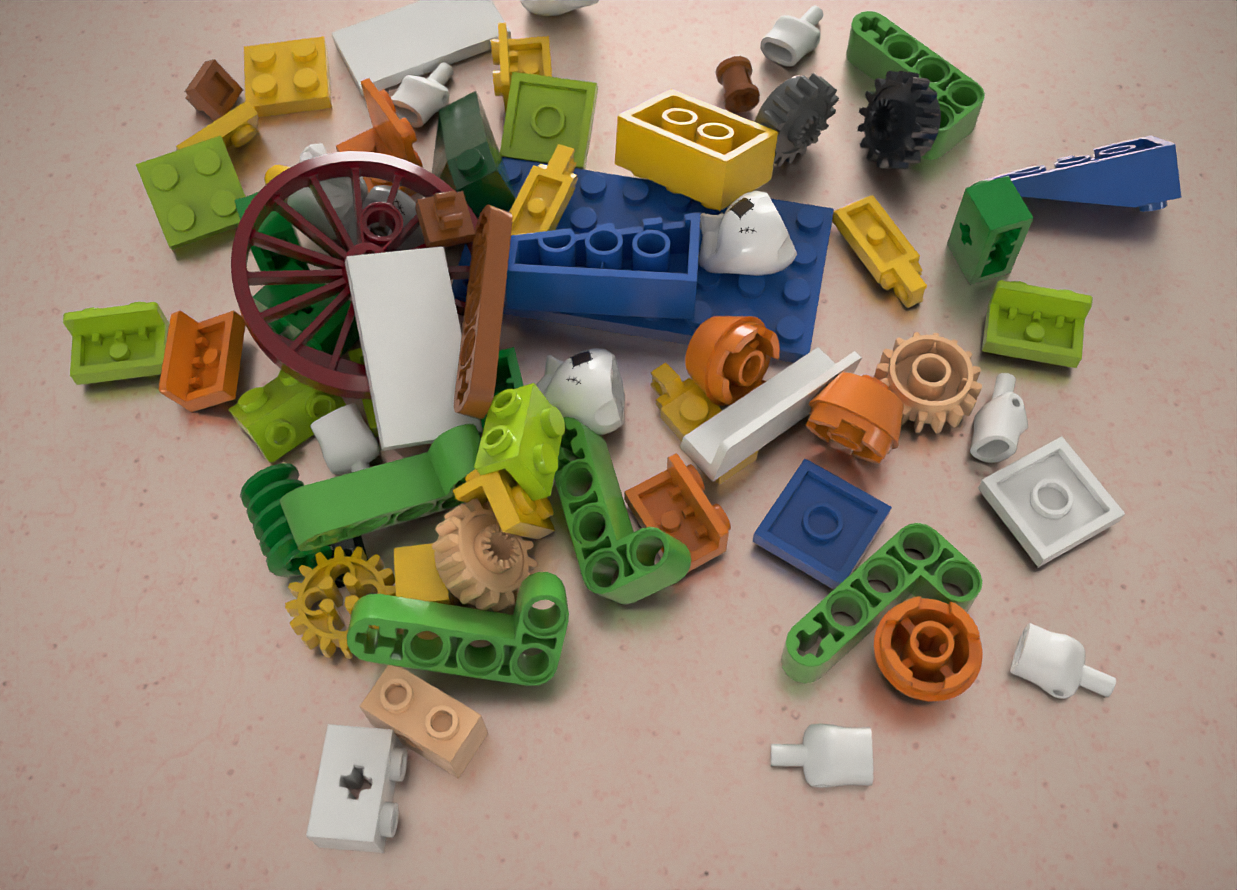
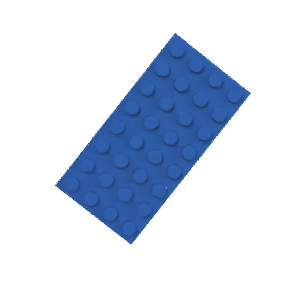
M502 157L516 198L533 165H548ZM575 168L573 172L577 174L575 190L555 230L571 228L574 234H582L596 229V225L614 223L615 229L642 226V219L661 217L663 223L684 221V214L698 212L710 215L725 214L729 206L721 211L708 209L701 202L683 194L672 193L665 186L648 179ZM771 199L797 252L794 261L782 271L761 276L710 273L702 268L698 261L694 320L507 309L506 290L503 314L688 345L697 328L705 320L713 316H753L759 318L767 329L775 332L780 346L778 360L795 363L810 352L834 208ZM701 228L699 234V250L703 237ZM466 243L458 266H470L471 254ZM468 279L453 280L451 286L454 299L466 302Z

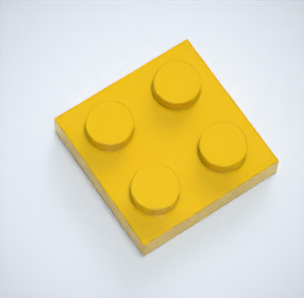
M324 36L243 46L245 101L248 100L256 110L258 118L332 108L328 47Z

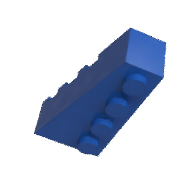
M701 212L684 214V221L663 223L661 217L642 219V226L615 229L614 223L596 225V229L589 233L574 234L571 228L511 235L505 288L507 309L694 320Z

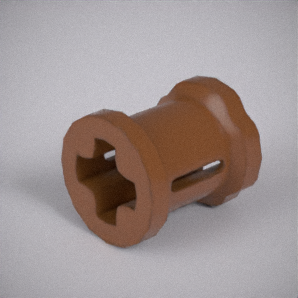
M733 56L723 60L716 67L715 71L718 83L724 87L723 103L725 109L734 114L748 112L760 102L759 89L751 80L753 72L751 62L743 56Z

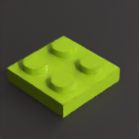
M512 72L500 148L501 157L548 164L557 145L561 144L575 149V168L585 170L598 93L597 83Z
M221 136L135 164L171 250L238 227L240 217L234 200L246 196Z

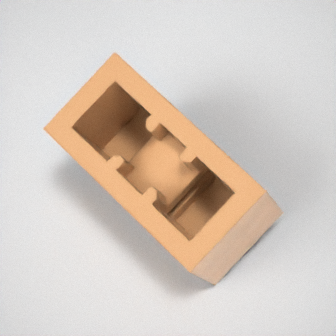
M388 665L359 706L372 726L381 729H393L403 745L458 779L488 734L481 714L401 666Z

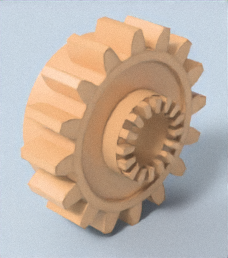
M915 332L912 338L906 341L900 337L897 338L893 350L884 349L880 363L877 364L874 377L884 382L889 387V390L903 402L904 408L901 425L909 419L914 421L915 432L920 433L924 424H931L935 433H941L945 421L956 428L959 426L963 415L970 416L982 389V384L976 382L981 369L980 367L972 366L970 360L972 353L970 351L965 352L957 345L958 341L955 339L949 340L940 337L939 333L920 335L919 332Z
M475 498L466 504L462 503L445 514L446 520L435 528L439 534L437 541L432 544V549L435 550L436 568L447 589L460 599L461 603L474 605L479 610L492 608L494 612H500L516 603L522 581L531 575L528 571L538 566L537 561L528 557L527 551L534 547L533 542L523 541L519 535L502 532L489 501L481 505L478 498Z

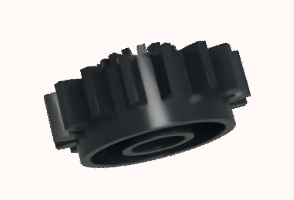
M888 71L886 79L877 78L874 80L875 92L866 91L865 97L869 102L867 108L859 109V113L864 116V123L857 126V131L865 133L860 147L869 149L866 159L868 161H876L879 168L908 169L909 163L918 164L921 162V157L930 151L936 140L941 120L937 92L929 88L930 81L928 79L919 78V73Z

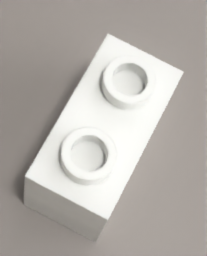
M328 724L306 837L319 848L384 853L386 837H394L397 829L399 809L398 804L392 803L396 781L402 782L405 777L407 749L401 748L402 743L393 729ZM364 779H367L371 784V789L361 790L357 800L351 791L352 789L361 788Z

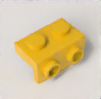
M505 22L498 23L499 39H491L493 65H500V70H493L495 96H503L506 113L512 72L552 77L549 36L508 39Z
M475 469L466 475V483L453 490L456 499L461 502L468 503L472 499L478 498L481 505L489 501L502 532L539 540L555 531L549 518L553 515V508L549 499L545 497L532 501L505 469L485 475H480Z

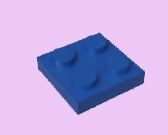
M804 458L754 532L752 542L830 588L835 589L854 572L888 518L892 507Z

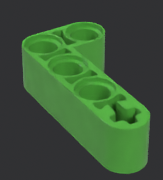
M864 11L856 14L851 23L846 51L847 60L872 80L877 78L886 79L888 71H907L919 73V78H925L930 81L929 88L937 92L941 120L938 135L932 148L921 158L932 160L942 157L975 129L985 97L983 88L976 81L882 14L874 11Z
M564 417L565 432L561 439L558 469L555 472L554 479L586 587L595 594L626 605L643 599L683 579L691 565V554L688 547L678 539L655 527H646L636 532L633 531L604 438L575 418ZM590 483H592L590 489L586 493L588 486L590 485ZM606 525L603 534L598 538L601 528ZM664 547L663 557L655 564L656 554ZM619 569L618 578L611 585L612 576Z
M464 424L445 431L434 440L429 450L425 453L308 484L284 495L280 499V505L298 550L308 551L465 503L456 499L453 490L466 483V475L475 470L474 465L481 441L476 426L474 424Z
M922 523L908 524L791 628L787 634L781 657L783 670L787 676L796 682H815L878 626L883 616L890 609L905 601L911 594L915 597L922 596V598L934 599L947 604L951 601L968 612L982 589L983 581L981 574L972 562L935 529ZM912 548L918 550L923 554L925 560L912 559L905 553L904 549ZM868 581H883L889 586L891 592H877L869 585ZM943 583L955 584L962 590L964 596L951 595L945 590ZM835 612L848 613L853 617L856 624L853 626L840 625L833 619L832 614ZM818 636L821 637L822 640L816 656L812 653H808L804 657L798 654L799 649L803 652L808 651L816 644Z
M536 572L522 581L513 615L385 594H368L361 597L352 609L347 633V645L352 654L367 662L527 686H538L548 682L558 668L569 622L566 589L562 580L552 573ZM540 600H549L555 603L547 609H537L532 606ZM369 625L378 626L379 629L369 628ZM397 629H404L403 634H397ZM430 631L436 633L438 637L425 640L419 638L416 634ZM475 640H486L491 643L486 647L479 648L470 645ZM529 648H538L543 650L541 653L537 655H526L522 653L524 650H527Z

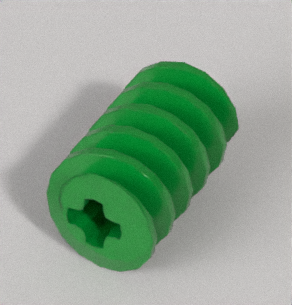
M280 463L264 468L251 476L242 486L240 498L244 507L247 508L246 513L250 523L253 524L255 536L260 540L261 551L267 557L266 563L269 571L280 577L302 576L298 569L301 565L308 566L311 569L318 565L315 554L321 552L329 560L333 553L328 545L308 551L298 550L280 505V499L290 491L305 485L302 481L298 480L300 475L297 467L289 463Z

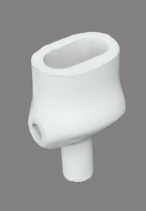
M812 6L801 19L782 15L776 21L771 31L760 42V49L763 55L783 66H794L805 54L814 50L820 42L821 33L815 26L824 16L822 9L818 6Z
M443 62L428 78L412 75L404 77L398 90L391 97L398 118H407L412 127H422L432 115L445 107L450 96L448 89L444 85L454 74L452 67Z
M1001 373L997 376L992 400L986 403L974 416V432L970 452L973 457L984 462H1000L1012 456L1016 452L1020 435L1028 428L1023 400L1020 396L1013 393L1016 378L1009 373Z
M356 403L338 408L310 425L320 444L324 460L332 474L343 475L370 468L369 462L380 454V445L362 418Z
M1028 623L1024 628L1010 669L1012 674L1038 685L1050 695L1061 699L1074 695L1079 686L1105 697H1110L1116 685V678L1086 666L1085 648L1079 641L1064 634L1047 631L1031 623Z
M811 724L804 732L802 744H771V766H803L806 781L812 787L872 786L873 746L871 728Z

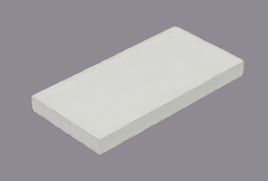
M421 0L332 32V37L360 93L364 97L361 81L370 78L378 91L401 83L406 76H421L434 71L443 62L450 65L490 50L491 39H499L498 23H505L492 0ZM507 26L508 39H512L511 31Z
M443 246L347 256L345 266L382 451L431 444L445 431L464 424H474L479 434H481L480 419L454 411V395L462 334Z

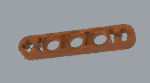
M491 205L484 207L475 227L476 235L472 245L454 395V411L456 413L480 420L488 413L494 397L512 231L511 212Z

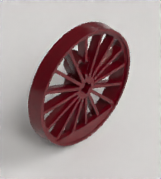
M363 151L330 153L305 160L283 171L267 183L248 205L239 222L233 240L231 253L233 289L241 316L252 338L264 354L285 373L309 387L328 394L354 399H372L365 365L340 358L355 316L353 301H351L333 355L305 345L352 297L345 266L346 257L394 252L420 226L416 214L403 227V217L400 211L393 206L399 187H407L425 198L432 197L436 193L454 190L428 170L409 161L380 153ZM340 177L351 178L357 235L356 245L353 244L319 182ZM359 177L377 178L392 182L393 185L387 202H373L363 209ZM309 187L343 249L284 202V200L295 192ZM467 204L475 230L478 219ZM272 211H276L330 256L260 233L258 230ZM373 223H379V226L385 228L387 225L392 233L388 236H377L370 232L368 226ZM473 242L466 243L470 254H472ZM424 243L410 250L423 249L427 247ZM257 246L326 270L249 272L247 270V262L250 248ZM447 266L450 280L469 279L470 266ZM329 283L263 312H259L249 287L258 285ZM339 294L294 341L274 333L268 326V323ZM454 299L457 314L464 316L466 302Z

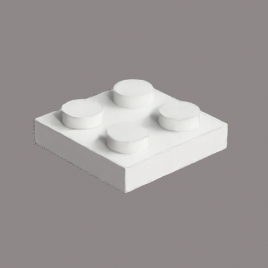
M1062 436L982 479L978 487L979 491L1038 567L1113 526L1125 515L1124 511Z

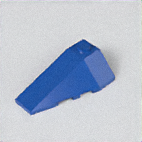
M1151 135L1095 148L1094 158H1091L1089 155H1070L1059 158L1054 163L1055 169L1046 171L1044 165H1038L984 179L991 181L1009 176L1021 197L1133 208L1139 207L1141 212L1163 209L1168 206V200L1182 198L1176 146L1174 143Z

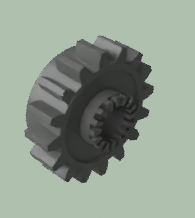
M812 73L809 78L804 75L795 76L783 82L768 96L756 116L755 123L778 131L774 163L777 166H781L784 161H787L789 164L792 163L797 153L803 156L811 142L813 144L817 143L818 136L821 134L820 131L826 130L829 127L826 123L827 119L832 117L837 111L833 108L839 101V97L835 95L837 89L815 73Z

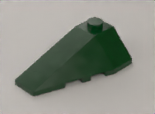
M474 91L439 109L432 173L456 192L463 191L466 203L478 219L486 205H491L505 211L510 210L516 200V195L480 97Z

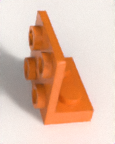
M370 78L361 81L373 128L336 145L337 152L363 151L380 153L409 161L423 168L421 159L412 145L417 142V137L410 122L405 117L402 119L398 118L394 103L385 89L378 91ZM363 177L369 192L374 186L393 185L390 181ZM399 187V190L406 193L409 197L417 194V192L407 187Z

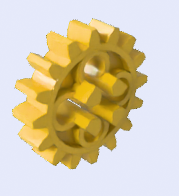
M336 546L334 558L327 560L319 552L315 554L318 565L314 569L304 565L298 568L304 580L302 583H289L288 588L297 599L286 602L285 608L291 617H295L289 624L297 636L303 634L302 641L307 648L312 650L320 644V650L324 656L331 658L336 648L340 647L348 659L352 658L353 654L347 645L348 630L341 631L345 626V621L338 607L343 605V596L336 586L335 580L339 575L346 573L343 576V582L350 596L345 598L344 604L351 616L355 603L369 593L396 596L395 586H392L395 583V576L391 568L383 569L384 564L379 555L375 554L367 560L363 548L357 546L351 557H348L341 546ZM322 600L318 605L320 609L312 611V605L315 602ZM369 625V628L379 629L378 626Z

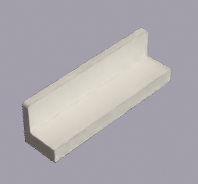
M817 347L685 435L680 448L713 482L808 416L811 410L809 402L840 373L854 374L862 357L854 351L835 364Z

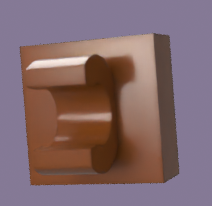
M213 59L203 63L186 88L185 92L187 95L185 99L197 111L203 110L213 121H216L230 111L243 89Z
M453 190L436 193L432 197L417 199L415 210L427 248L448 247L473 242L476 233L463 191L455 193Z

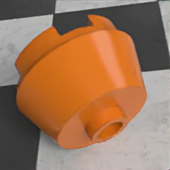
M713 316L705 320L697 328L688 344L685 356L687 373L712 403L719 406L732 405L766 382L762 379L768 369L771 357L779 359V340L775 332L767 329L764 323L757 317Z
M843 372L809 402L811 410L806 427L827 443L832 439L840 445L853 450L852 456L880 464L882 459L890 453L891 449L898 448L904 404L881 380L869 375L859 376Z
M922 596L910 598L890 609L879 622L875 632L874 653L881 672L896 690L910 698L930 702L952 699L965 692L974 683L980 672L983 652L979 630L971 616L963 608L951 601L947 604L934 599L922 598Z

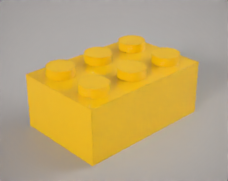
M670 89L618 115L614 164L631 171L636 177L647 178L663 185L672 193L683 194L699 201L708 209L721 211L745 193L752 192L771 180L778 131Z

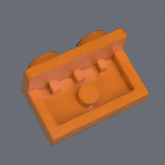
M233 310L197 322L182 311L172 313L159 382V392L191 412L235 399L246 326L242 316Z
M675 453L667 458V470L624 491V500L642 528H658L688 547L691 554L689 569L691 571L726 552L731 525L723 508L718 503L711 505L703 493L705 490L704 483L696 468L692 464L685 466L680 456ZM664 547L658 551L661 558L664 554Z

